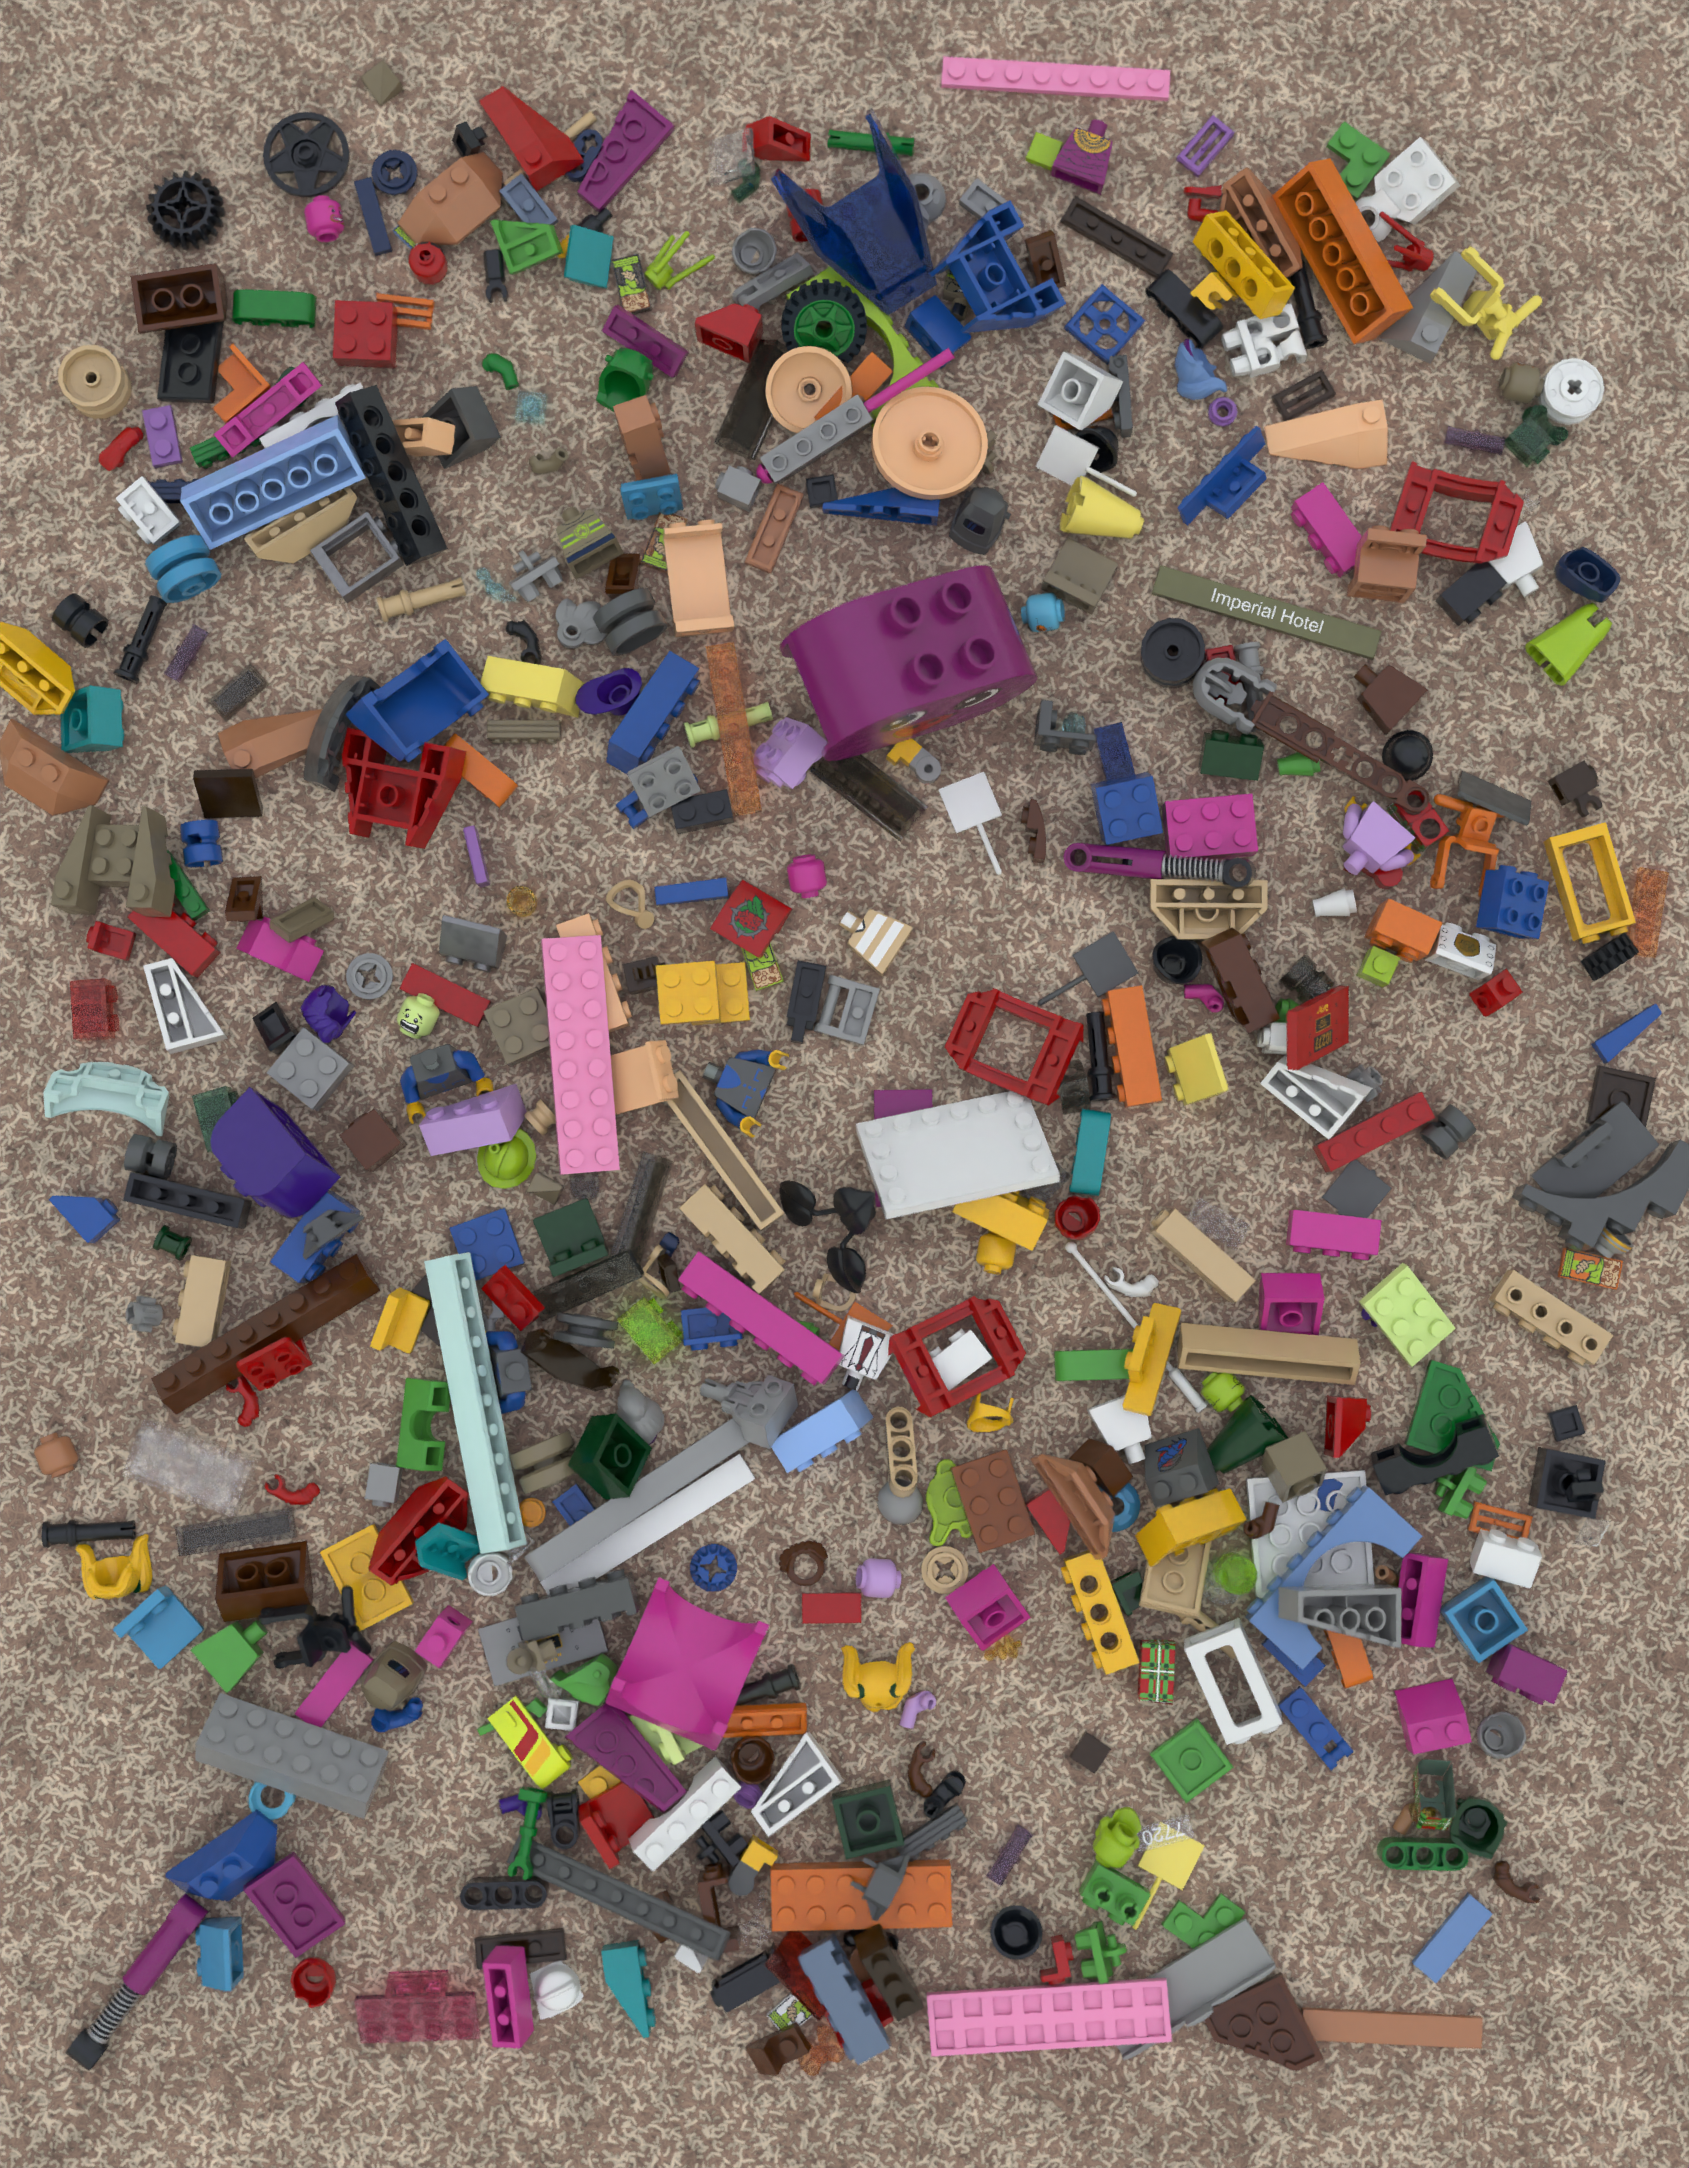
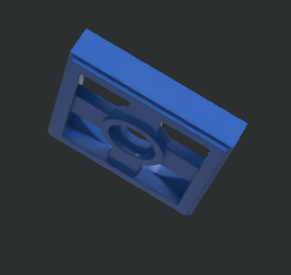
M1101 284L1065 325L1064 329L1108 365L1110 356H1116L1145 323V319ZM1097 302L1114 303L1108 312H1100L1092 304ZM1123 312L1126 313L1129 320V331L1127 333L1117 326L1116 321ZM1083 314L1094 323V328L1087 336L1080 331V318ZM1102 319L1109 320L1110 327L1108 329L1100 327L1099 322ZM1103 335H1109L1117 342L1116 346L1110 349H1101L1096 343Z

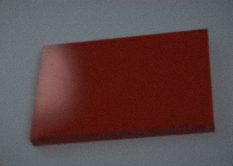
M788 1931L764 1965L819 2021L827 2009L817 1999L813 1989L814 1985L809 1976L805 1975L798 1958L802 1950L812 1945V1943L801 1931Z

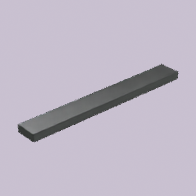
M520 1834L507 1860L509 1864L514 1862L518 1855ZM532 1840L529 1857L530 1863L533 1866V1875L711 1959L720 1961L732 1934L731 1932Z

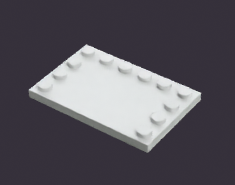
M1012 1091L856 1123V1132L886 1219L1060 1181L1058 1168L1030 1098Z

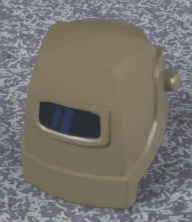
M393 1641L376 1657L367 1674L361 1676L360 1680L363 1681L361 1690L364 1692L367 1701L375 1708L387 1709L388 1711H394L397 1707L403 1709L406 1705L404 1701L417 1689L428 1665L413 1649Z

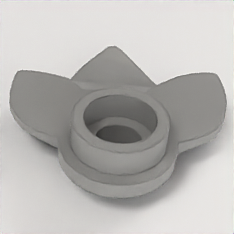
M568 598L560 602L556 609L555 618L559 624L557 638L564 647L574 649L583 643L596 645L607 637L608 634L600 633L593 620L594 614L601 608L600 604L595 601H586L576 606ZM574 630L577 634L572 636L567 634V631Z

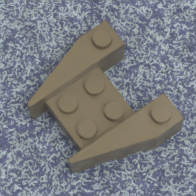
M88 805L55 876L51 905L69 914L96 915L100 887L129 888L127 908L147 917H171L175 884L174 879L170 876L169 865H172L171 855L167 853L165 837H168L165 816L147 806H142L139 825H110L111 815L92 805Z

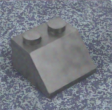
M443 915L439 953L442 956H446L445 962L462 966L463 961L474 963V969L491 972V968L499 969L507 935L500 928Z

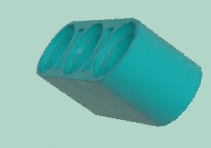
M1082 1108L1080 1113L1081 1123L1080 1127H1078L1076 1139L1077 1150L1071 1172L1073 1176L1071 1185H1069V1192L1099 1196L1111 1113Z

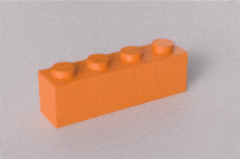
M1143 986L1109 990L1105 993L1106 998L1101 999L1104 1016H1109L1111 1027H1107L1106 1032L1109 1045L1114 1044L1116 1056H1111L1114 1074L1119 1073L1121 1084L1116 1085L1118 1101L1124 1102L1125 1108L1161 1102L1162 1095Z

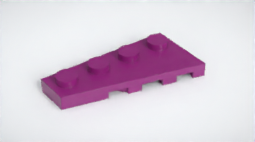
M632 89L627 96L624 107L619 111L614 120L613 128L604 139L597 158L593 160L577 191L578 196L598 213L614 199L675 130L674 125Z
M605 1703L565 1736L566 1740L662 1813L687 1793L624 1712Z

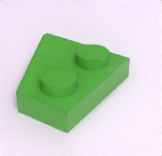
M495 219L490 221L511 275L520 273L563 253L553 225Z

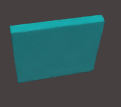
M571 225L564 278L592 287L607 288L614 236Z

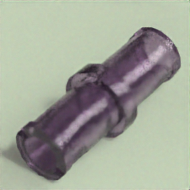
M1448 426L1444 444L1469 448V452L1474 453L1476 450L1502 455L1506 437L1480 433L1479 429L1469 431Z
M192 624L181 646L177 645L175 648L177 652L163 673L180 683L191 662L197 660L196 654L209 633Z
M1017 1824L1004 1847L1001 1846L998 1850L1000 1854L986 1876L996 1884L1003 1886L1015 1863H1020V1855L1034 1834Z

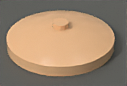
M917 387L901 392L883 406L873 427L871 448L877 468L892 486L915 498L940 500L961 493L976 480L987 456L988 439L982 419L965 399L942 388Z

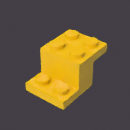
M715 961L656 965L661 1025L691 1023L694 1026L750 1021L745 962L716 965Z

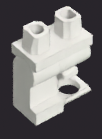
M1291 303L1285 305L1280 315L1264 319L1253 316L1247 320L1237 321L1235 328L1222 334L1221 340L1225 351L1240 347L1242 356L1232 358L1229 362L1234 377L1249 374V377L1252 378L1273 372L1280 367V361L1288 360L1289 355H1295L1297 362L1300 364L1306 361L1307 353L1298 331L1299 325ZM1283 338L1286 339L1282 341L1278 346H1275L1273 344V341L1280 340Z

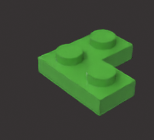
M1345 121L1326 146L1348 162L1340 176L1354 201L1359 199L1390 156L1388 151Z
M1219 1893L1203 1917L1178 1899L1162 1922V1926L1194 1949L1240 1921L1245 1911L1221 1893Z

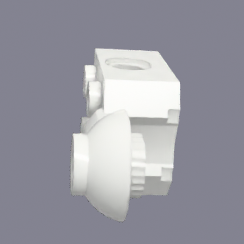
M1419 137L1374 177L1376 193L1373 196L1363 197L1355 203L1363 217L1368 212H1374L1375 222L1369 228L1378 243L1385 239L1392 229L1379 216L1380 212L1386 213L1394 220L1397 218L1416 225L1461 185L1429 144Z

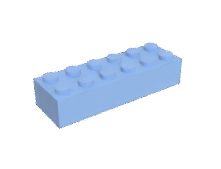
M336 415L181 487L180 502L211 550L366 478V474L362 469V464L356 450L350 442L349 434L339 416Z

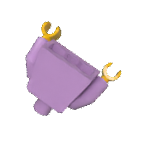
M1352 796L1344 807L1346 814L1343 836L1346 840L1342 847L1350 854V857L1344 862V867L1348 872L1357 875L1363 867L1371 873L1376 872L1378 869L1387 872L1405 867L1406 865L1409 866L1421 857L1420 853L1415 854L1411 850V842L1415 837L1374 801L1368 807L1366 803H1363L1361 806L1355 802L1356 797Z

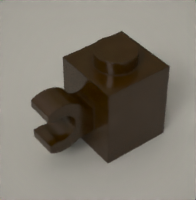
M1585 760L1548 781L1561 806L1574 800L1581 817L1584 818L1589 815L1586 803H1591L1596 811L1602 808V802L1598 797L1587 794L1599 786V784L1597 783L1598 776L1591 765H1587Z
M655 956L622 964L629 993L635 995L658 989L656 965H666L665 962L659 963V959Z

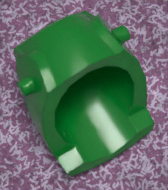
M621 347L619 350L616 349L612 356L606 355L605 361L608 363L599 377L596 401L614 412L613 406L644 395L647 396L650 383L654 377V374H652L653 361L642 353L630 348Z

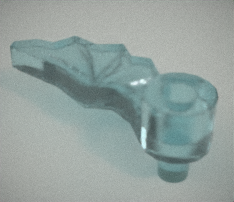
M481 567L477 570V578L485 580L486 592L492 596L493 600L499 599L502 603L507 600L511 602L516 601L517 598L506 591L500 583H495L491 579L487 568Z

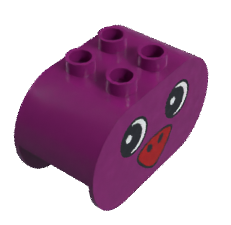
M987 565L962 568L846 602L802 624L786 636L779 646L784 657L794 658L828 742L822 750V755L827 761L850 758L957 725L1009 702L1029 689L1038 678L992 567Z

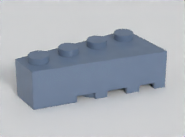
M835 1933L803 1949L798 1957L799 1963L805 1975L809 1976L814 1985L813 1989L821 2005H825L829 2012L828 2019L835 2032L839 2031L845 2042L842 2043V2046L849 2060L855 2059L857 2065H860L889 2049L891 2041Z

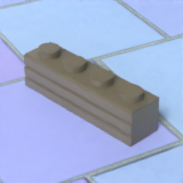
M487 720V739L492 741V744H503V741H510V744H521V741H528V744H539V741H546V744L553 745L557 744V741H561L560 720Z

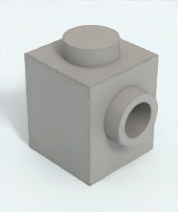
M729 465L726 473H720L715 484V488L718 489V499L750 512L761 489V479L752 476L753 473L745 467L737 466V468Z

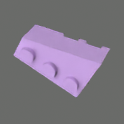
M513 1084L445 1107L432 1108L426 1113L419 1127L430 1155L434 1156L511 1141L525 1119L526 1109L517 1084Z

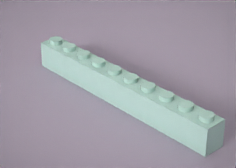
M470 1252L424 1261L480 1553L504 1551L526 1545Z

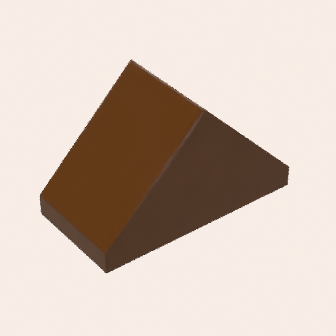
M1091 1438L1069 1458L1071 1461L1089 1466L1097 1478L1095 1483L1112 1498L1133 1479V1475L1113 1446Z

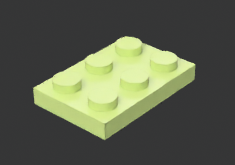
M1404 1263L1400 1264L1359 1301L1401 1357L1411 1367L1456 1329L1411 1269Z

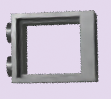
M365 512L310 550L347 604L404 565L400 559L401 555L395 540L388 542L384 536V533L387 532L386 527L378 516L372 519L368 512ZM368 529H371L391 559L349 587L329 556Z

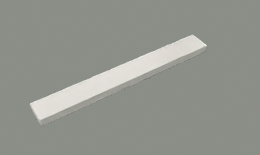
M739 1453L628 1523L541 1581V1585L549 1595V1589L567 1585V1589L578 1587V1581L590 1577L599 1578L755 1479L753 1473Z

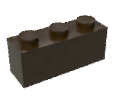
M880 1923L853 1937L863 1965L898 2022L925 2008L914 1980Z

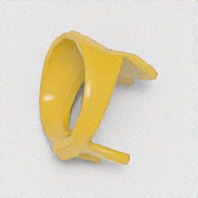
M981 1393L975 1395L969 1408L967 1427L971 1431L992 1432L1013 1423L1011 1409L1014 1398H1010L1009 1405L1004 1410L980 1403ZM999 1416L1002 1419L989 1420L984 1417Z

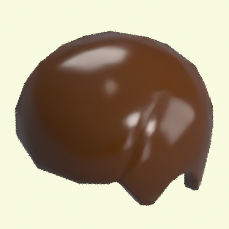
M745 1736L737 1741L731 1749L729 1763L735 1776L746 1784H760L771 1776L772 1765L775 1761L771 1745L760 1736ZM758 1751V1757L754 1761L749 1762L750 1758Z

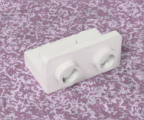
M143 476L115 498L121 505L118 508L120 513L129 522L134 520L139 527L137 533L148 545L151 542L156 546L162 545L163 542L161 540L182 523Z

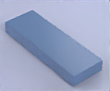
M1467 1893L1412 1960V1963L1432 1981L1437 1983L1492 1916V1913L1472 1895Z

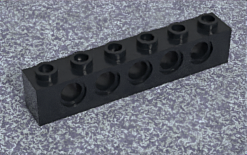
M377 385L349 392L336 401L335 405L338 409L339 417L342 419L349 434L350 442L360 459L362 469L367 475L374 491L375 499L381 507L386 524L392 532L399 554L402 556L406 566L440 554L448 549Z

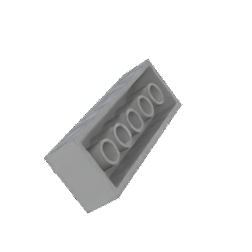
M220 1693L196 1742L195 1761L365 1819L384 1774L389 1751Z

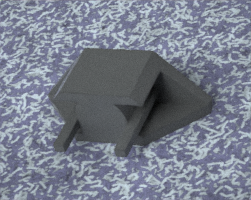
M328 1209L304 1226L303 1233H307L303 1252L304 1259L306 1260L362 1221L364 1216Z
M906 1853L877 1863L864 1856L862 1861L874 1867L865 1887L853 1880L850 1883L851 1886L864 1892L862 1899L867 1901L871 1917L874 1921H877L889 1908L903 1881L910 1858Z

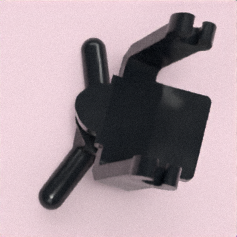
M346 1585L341 1590L343 1615L334 1612L330 1617L317 1614L316 1608L309 1604L277 1609L269 1607L260 1611L261 1615L258 1618L260 1624L263 1625L302 1618L308 1620L307 1626L297 1636L300 1650L277 1653L275 1655L276 1659L273 1660L275 1668L282 1669L289 1665L305 1663L306 1667H313L316 1662L322 1661L326 1657L327 1651L348 1653L351 1649L349 1639L364 1654L368 1655L371 1652V1645L355 1624L357 1620L354 1612L353 1588Z

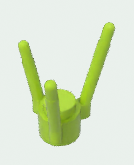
M685 231L669 250L675 239V236L671 235L654 261L646 268L647 271L644 273V276L659 291L663 286L669 290L675 283L715 259V255L712 254L676 276L671 277L674 271L667 263L690 235L688 231Z

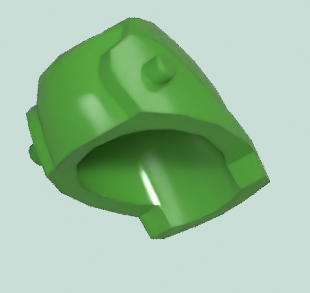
M601 1653L568 1673L560 1669L549 1679L557 1686L565 1689L577 1700L601 1706L606 1701L610 1687L619 1670L609 1657Z

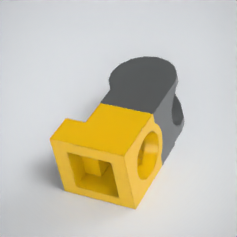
M752 1835L747 1843L748 1847L739 1856V1862L732 1867L729 1874V1888L738 1896L749 1894L754 1887V1878L763 1864L767 1863L772 1867L778 1857V1850Z

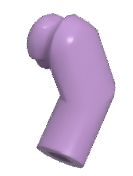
M920 1691L908 1697L904 1704L899 1725L913 1729L917 1713L926 1709L931 1710L935 1707V1696L930 1691Z

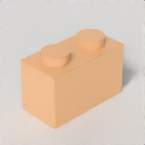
M429 417L392 420L406 454L417 457L452 455L455 442V425Z

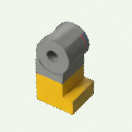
M912 738L896 743L886 756V759L894 766L899 761H902L915 772L916 778L923 784H932L940 776V762Z

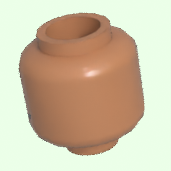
M57 1432L40 1439L41 1445L35 1448L34 1456L42 1474L51 1475L53 1479L75 1470L73 1465L78 1462V1455L70 1437H58Z

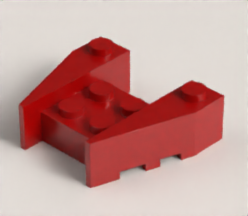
M347 728L342 763L343 767H346L347 782H344L345 793L349 796L350 812L347 813L349 834L369 838L374 822L408 829L405 845L425 849L461 781L466 751L424 742L419 771L384 765L386 750L361 730Z

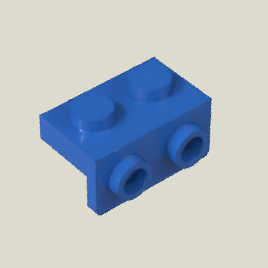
M706 1307L681 1310L684 1346L690 1345L691 1351L708 1349V1343L720 1342V1347L737 1346V1340L744 1339L741 1332L729 1325L731 1318L723 1312L720 1316H717Z

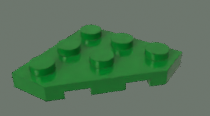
M1429 1360L1404 1444L1436 1454L1445 1449L1452 1441L1456 1423L1484 1414L1476 1397L1467 1385L1461 1369ZM1490 1428L1498 1450L1500 1443ZM1495 1458L1489 1464H1477L1474 1466L1492 1472Z

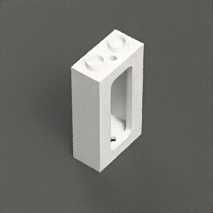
M1240 1618L1184 1639L1185 1652L1227 1745L1231 1743H1244L1252 1735L1260 1732L1263 1734L1271 1733L1279 1725L1283 1724L1281 1711ZM1226 1645L1233 1648L1262 1715L1238 1724L1234 1723L1205 1658L1206 1653Z

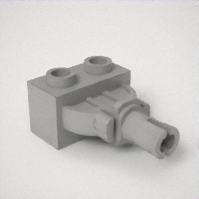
M768 1375L764 1382L753 1381L745 1384L736 1381L728 1386L706 1378L705 1383L700 1388L701 1396L722 1403V1411L731 1414L735 1422L741 1426L744 1440L768 1449L772 1447L798 1407L794 1384Z

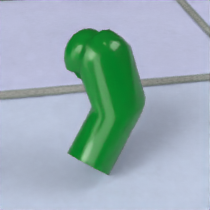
M490 353L482 360V367L486 372L496 371L501 374L506 390L519 387L511 361L497 353Z

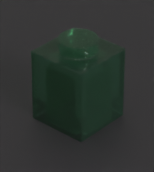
M1529 416L1507 437L1503 444L1528 467L1533 461L1538 465L1549 455L1550 451L1547 448L1554 440Z

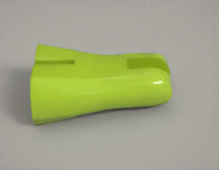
M1594 603L1580 607L1568 617L1526 643V652L1539 666L1546 660L1550 662L1543 671L1557 685L1563 686L1569 681L1590 653L1604 639L1612 626V622L1607 617L1594 627L1588 621L1593 616V613L1599 609Z

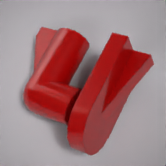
M1222 185L1204 188L1184 187L1183 194L1220 199ZM1192 198L1189 199L1187 216L1192 221H1200L1202 223L1206 214L1216 213L1219 210L1201 208L1202 199Z

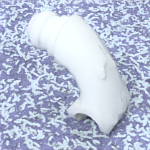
M1115 1267L1112 1269L1118 1274L1116 1282H1112L1109 1277L1104 1276V1281L1110 1288L1129 1297L1151 1296L1152 1290L1159 1283L1157 1278L1151 1274L1147 1275L1144 1280L1129 1284L1124 1280L1123 1271Z

